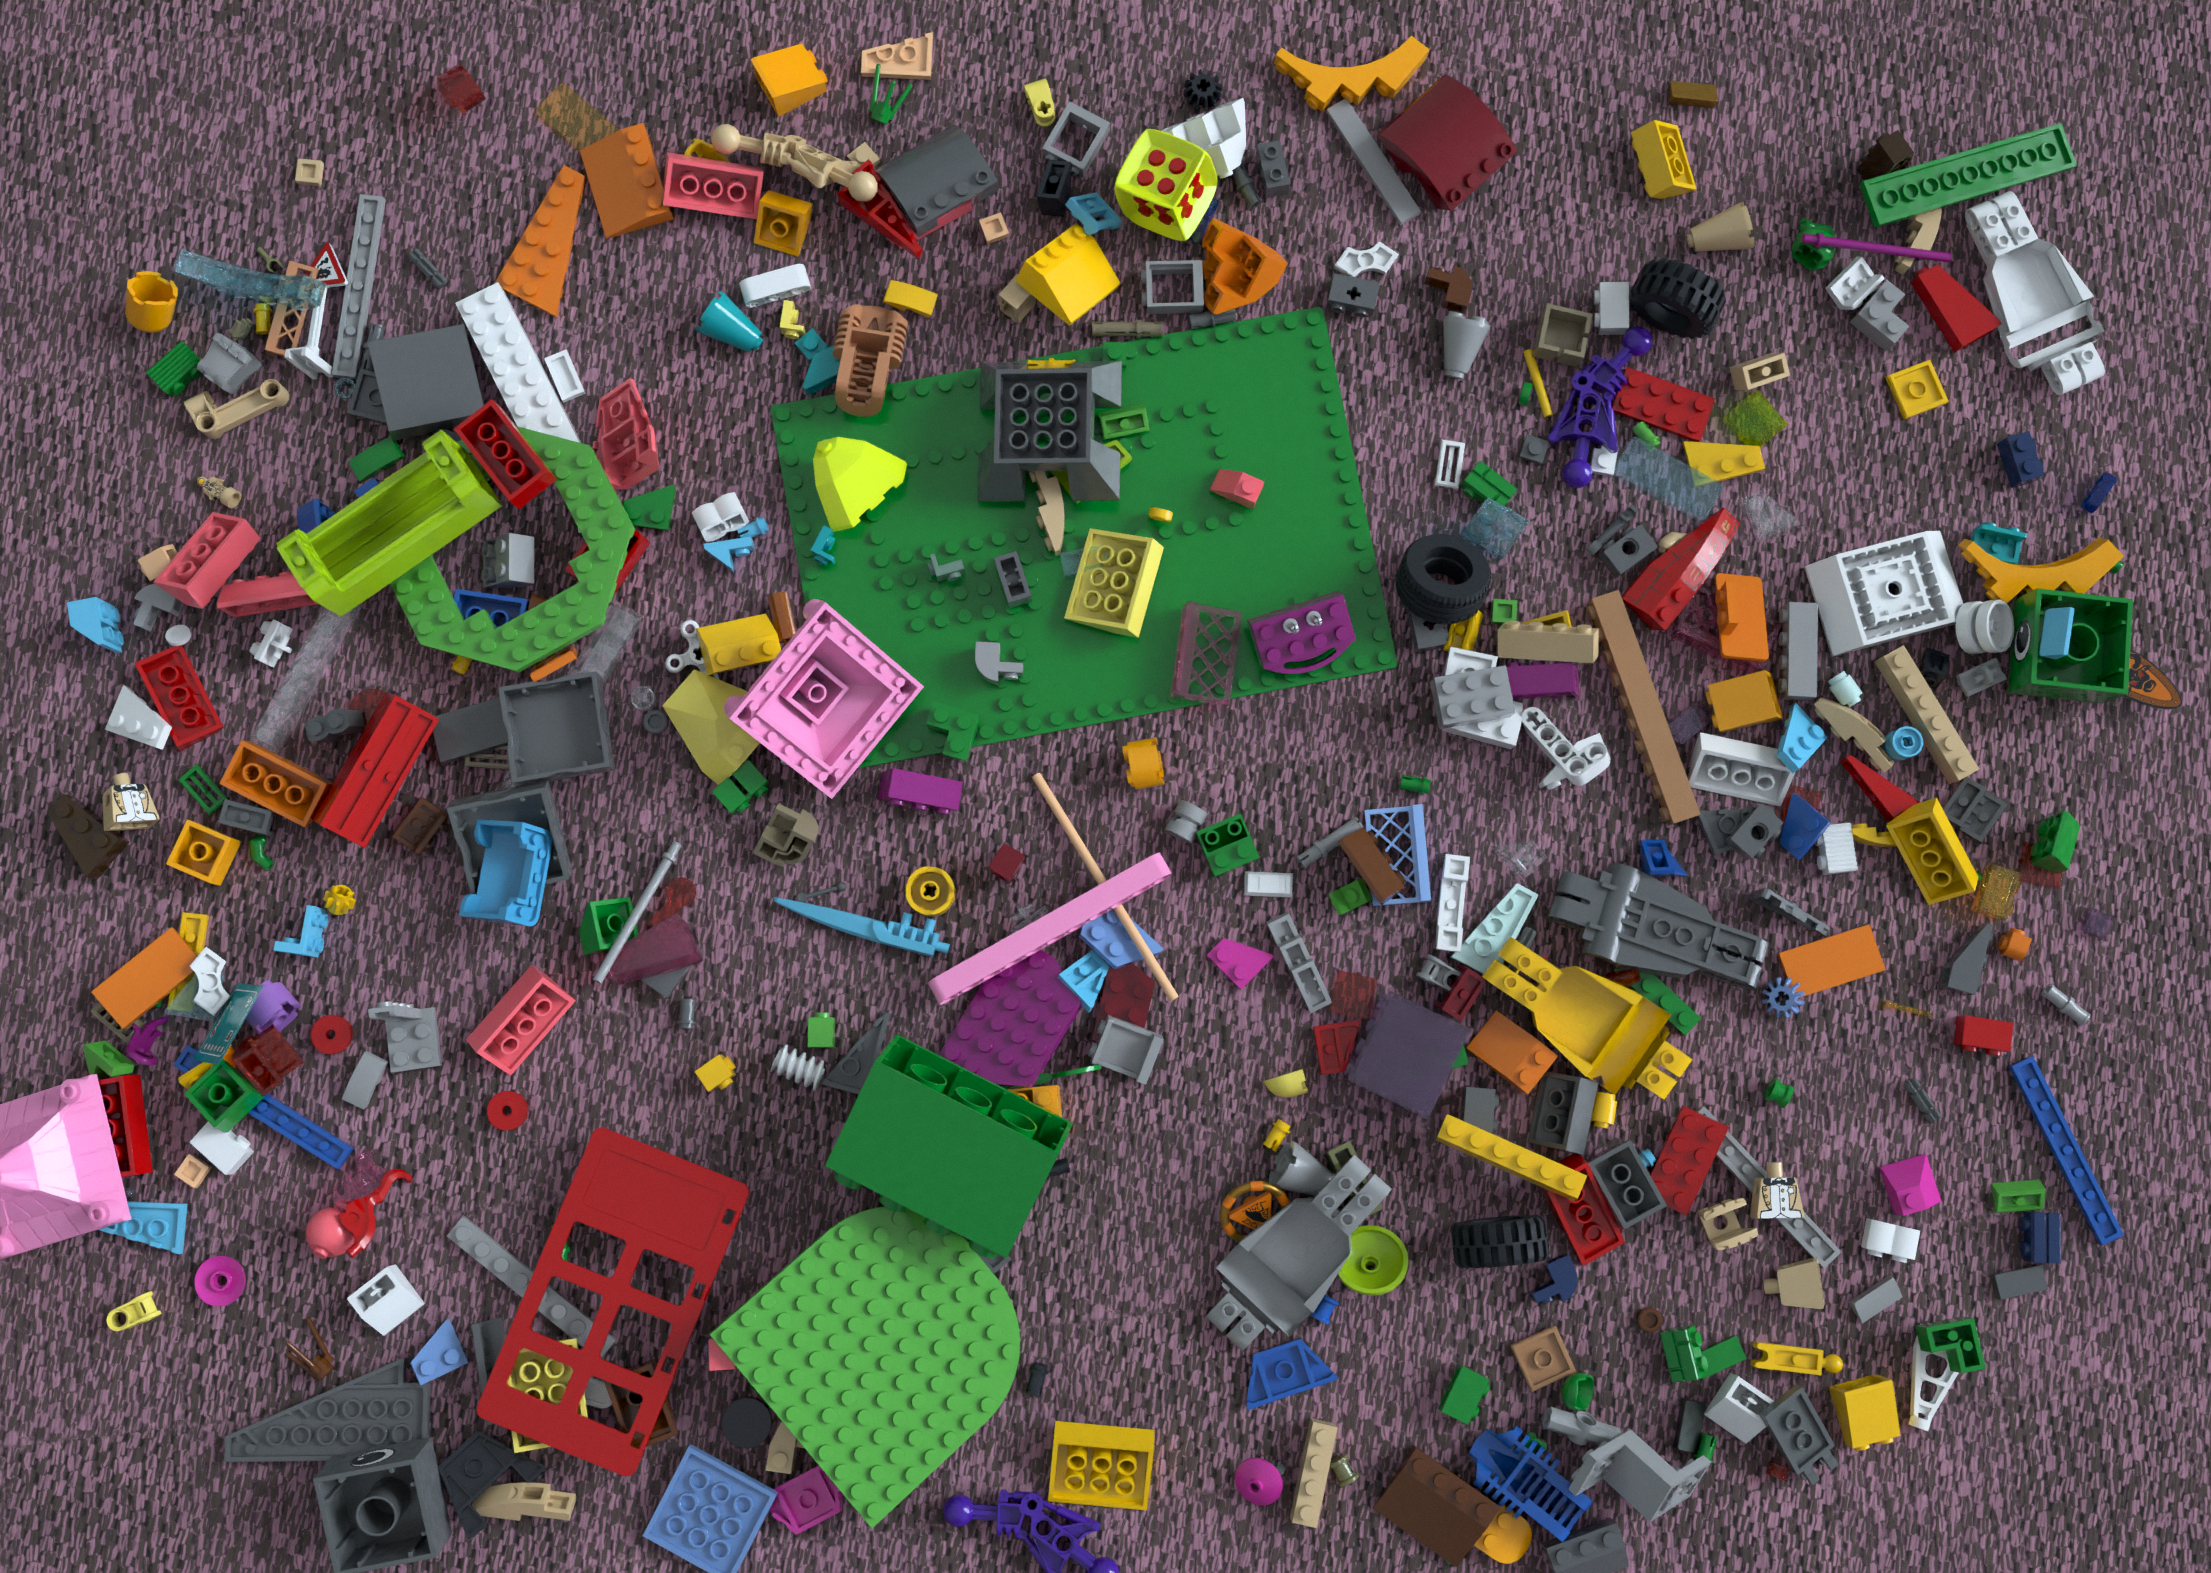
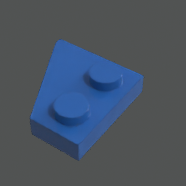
M1793 793L1779 844L1796 859L1801 860L1831 825V822L1801 796Z

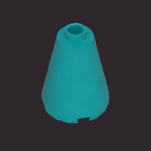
M719 291L718 296L720 298H713L700 318L702 326L696 325L695 331L749 353L752 349L757 351L763 342V339L760 338L762 332L725 293Z

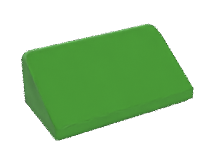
M1144 404L1098 413L1103 440L1150 430Z
M2040 1180L1991 1183L1995 1213L2043 1210L2046 1188Z

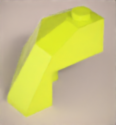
M835 437L818 442L813 458L815 484L833 532L853 528L861 521L859 517L868 508L872 511L885 499L883 495L891 487L897 488L903 482L907 463L862 440Z

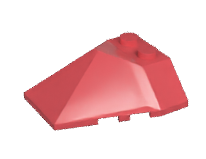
M629 378L599 399L595 426L599 428L598 440L593 441L592 447L596 450V456L614 490L629 489L659 470L654 429L635 382Z

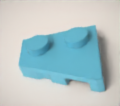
M1091 950L1060 973L1057 978L1081 1000L1082 1007L1089 1013L1095 1004L1109 966L1094 950Z

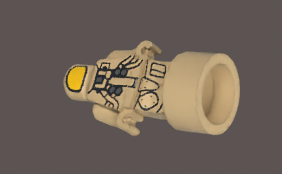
M203 476L197 479V484L203 487L204 493L210 500L215 501L214 498L217 497L222 504L231 509L240 502L241 493L232 487L227 488L223 486V479L215 477L206 479Z

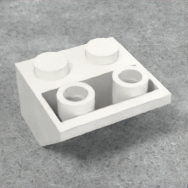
M396 1264L387 1266L347 1298L359 1316L383 1336L425 1304Z
M1730 1373L1704 1415L1747 1444L1766 1427L1759 1413L1772 1404L1774 1400L1739 1376Z

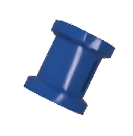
M1324 1295L1316 1310L1310 1316L1329 1325V1317L1334 1307L1338 1306L1340 1302Z

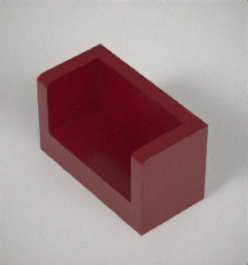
M1003 843L989 865L990 872L1011 884L1024 863L1025 856Z
M1459 964L1457 968L1462 972L1443 1002L1436 1001L1434 1005L1462 1022L1487 980L1471 969Z

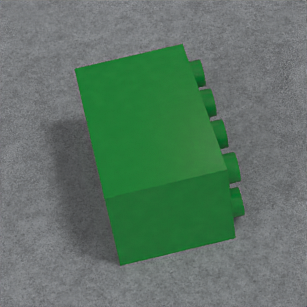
M896 1034L875 1060L825 1166L835 1171L834 1178L841 1185L855 1190L861 1189L863 1185L879 1193V1201L888 1209L902 1213L908 1208L924 1216V1224L933 1232L940 1235H950L953 1231L969 1239V1247L980 1256L992 1259L998 1254L1007 1259L1073 1123Z

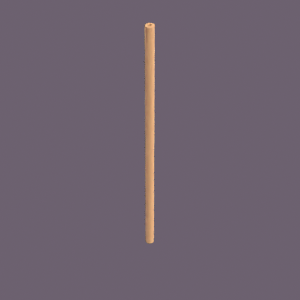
M1040 773L1035 774L1032 779L1097 884L1100 885L1107 881ZM1122 904L1114 908L1113 910L1170 1002L1179 997Z

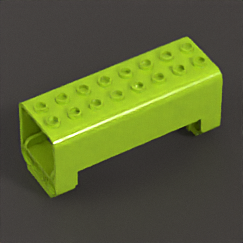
M439 430L422 442V446L426 450L425 453L307 534L297 529L276 543L277 550L301 588L306 591L313 601L342 617L502 507L503 505L469 453L443 430Z

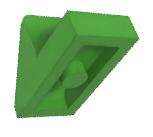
M106 1040L83 1045L89 1074H97L98 1080L133 1073L135 1064Z

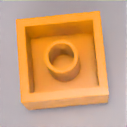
M187 819L166 864L208 883L221 886L242 841Z

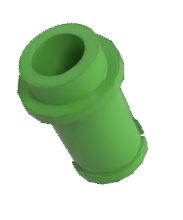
M1641 421L1632 429V432L1643 443L1644 450L1647 449L1651 452L1661 444L1659 441L1660 437L1655 436L1644 421Z

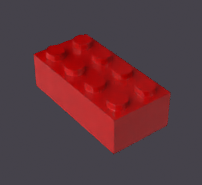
M493 399L454 428L455 432L505 497L518 509L522 508L557 480L505 411Z

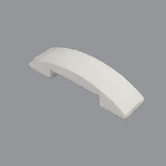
M1445 855L1437 913L1436 950L1461 952L1462 919L1470 857Z

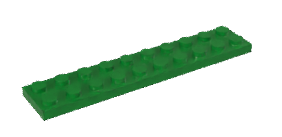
M2062 123L1868 179L1861 182L1859 186L1874 227L1877 228L2071 170L2077 166Z

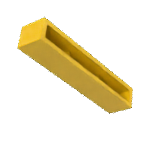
M1448 1114L1436 1138V1141L1573 1202L1578 1199L1587 1175Z

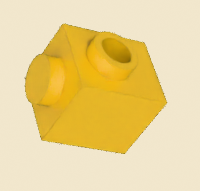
M719 1054L694 1072L707 1091L712 1092L718 1087L723 1090L733 1083L731 1078L736 1075L733 1071L736 1066L729 1056L724 1058L723 1055Z

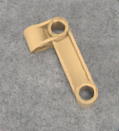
M268 379L260 387L218 408L216 404H212L215 402L207 391L184 401V405L198 430L210 439H217L225 432L274 407L284 406L289 400V392L277 380ZM278 390V393L271 397L272 393ZM211 422H214L213 426L210 429H207L208 425Z

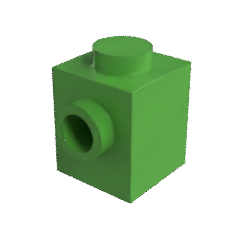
M814 1013V1017H808V1047H835V1018L829 1017V1013Z

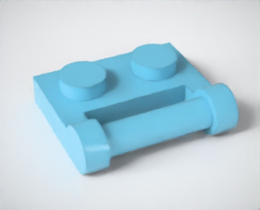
M1097 192L1071 197L1065 204L1071 211V214L1082 222L1084 231L1088 235L1096 234L1098 230L1107 228L1113 230L1121 226L1120 217ZM1102 216L1105 218L1104 220L1096 221L1094 219Z

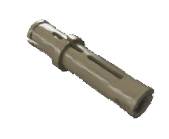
M1137 320V322L1092 321V337H1163V322H1142V320Z

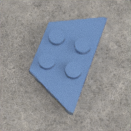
M1113 909L1082 926L1080 929L1079 938L1114 970L1143 959V956ZM1132 920L1152 954L1155 956L1160 954L1163 948Z

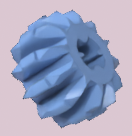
M1777 977L1776 984L1772 981L1767 983L1771 990L1764 989L1762 992L1764 995L1769 996V998L1762 1000L1763 1004L1771 1003L1772 1005L1767 1011L1770 1013L1777 1009L1775 1015L1778 1018L1782 1015L1783 1011L1786 1018L1791 1017V1011L1798 1014L1800 1010L1796 1005L1803 1006L1805 1004L1803 1000L1798 999V997L1804 996L1805 992H1797L1795 990L1800 986L1799 982L1790 986L1792 982L1790 977L1785 980V984L1781 977ZM1782 991L1785 992L1784 995L1788 994L1789 999L1786 1000V1003H1783V1000L1779 1001L1778 996L1782 994Z

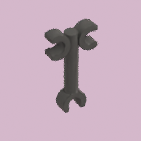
M1631 504L1586 550L1593 556L1639 510Z

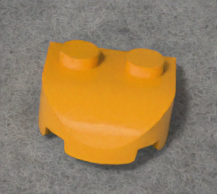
M1504 1504L1474 1546L1494 1560L1509 1564L1516 1562L1526 1553L1531 1544L1532 1531L1528 1522L1521 1515L1515 1519L1512 1516L1515 1511L1511 1510L1510 1513L1505 1511L1507 1506Z

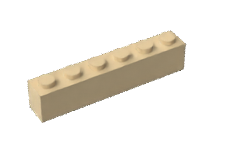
M1903 645L1874 661L1914 728L1921 733L1925 746L1947 782L1951 784L1960 781L1979 770V767L1905 646Z

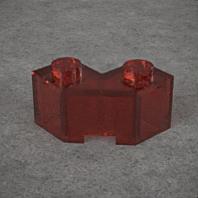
M460 63L437 78L441 85L438 90L453 109L458 107L462 114L486 99L476 82Z

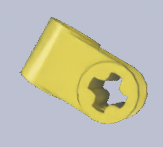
M1046 78L1023 85L1026 98H1028V104L1031 106L1037 124L1042 127L1051 126L1055 122L1056 117L1054 103Z
M150 1291L130 1300V1302L113 1309L107 1316L108 1327L113 1331L126 1330L160 1316L162 1313L160 1310H157L152 1299L153 1292ZM121 1312L126 1316V1323L124 1325H121L118 1320Z

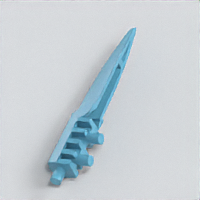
M774 897V901L789 910L860 938L930 957L934 956L935 951L948 953L950 944L940 942L941 934L933 932L936 920L930 918L926 919L923 930L910 926L913 914L903 912L900 923L889 921L887 925L886 922L832 908Z

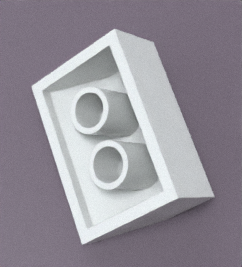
M1513 701L1515 713L1510 718L1445 728L1442 731L1512 749L1516 746L1522 723L1523 703Z

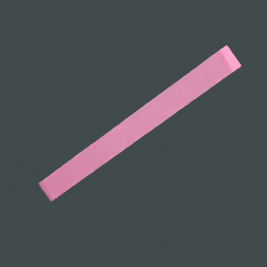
M1156 853L936 976L928 982V985L939 1005L945 1004L1164 881L1172 873L1161 853Z

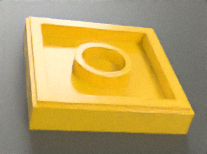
M1931 360L1885 377L1904 420L1949 402Z

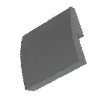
M1965 777L1943 808V811L1953 827L1981 845L2008 804L1986 792V787L1969 777Z

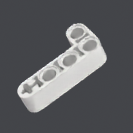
M1529 707L1522 713L1521 718L1527 734L1572 784L1577 786L1585 785L1609 766L1610 757L1605 744L1602 742H1592L1578 752L1540 709ZM1547 736H1553L1550 740H1544ZM1562 752H1568L1564 757L1558 756ZM1596 754H1602V757L1598 759L1593 758ZM1576 769H1583L1580 773H1573Z

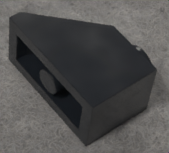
M1048 161L1036 196L1042 215L1065 216L1067 210L1065 204L1069 200L1071 192V162Z

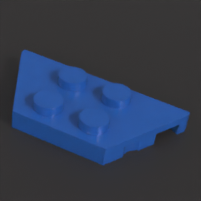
M1300 1338L1253 1353L1246 1408L1250 1410L1338 1380L1337 1375Z

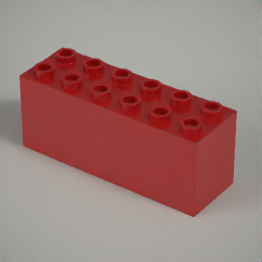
M385 692L312 819L319 825L365 848L439 718L394 694Z

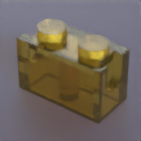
M1995 864L1984 866L1983 878L1979 883L1971 911L1996 920H2001V918L2008 919L2014 910V903H2012L2014 895L2021 886V881L2019 880L2021 873Z

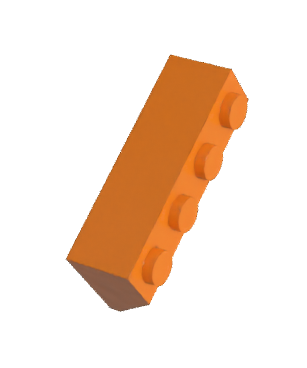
M241 740L219 784L307 828L313 821L314 814L333 782L255 742Z

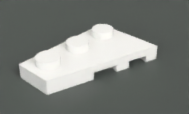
M123 685L105 730L163 750L172 727L157 712L152 711L146 705L147 703L135 694V691Z

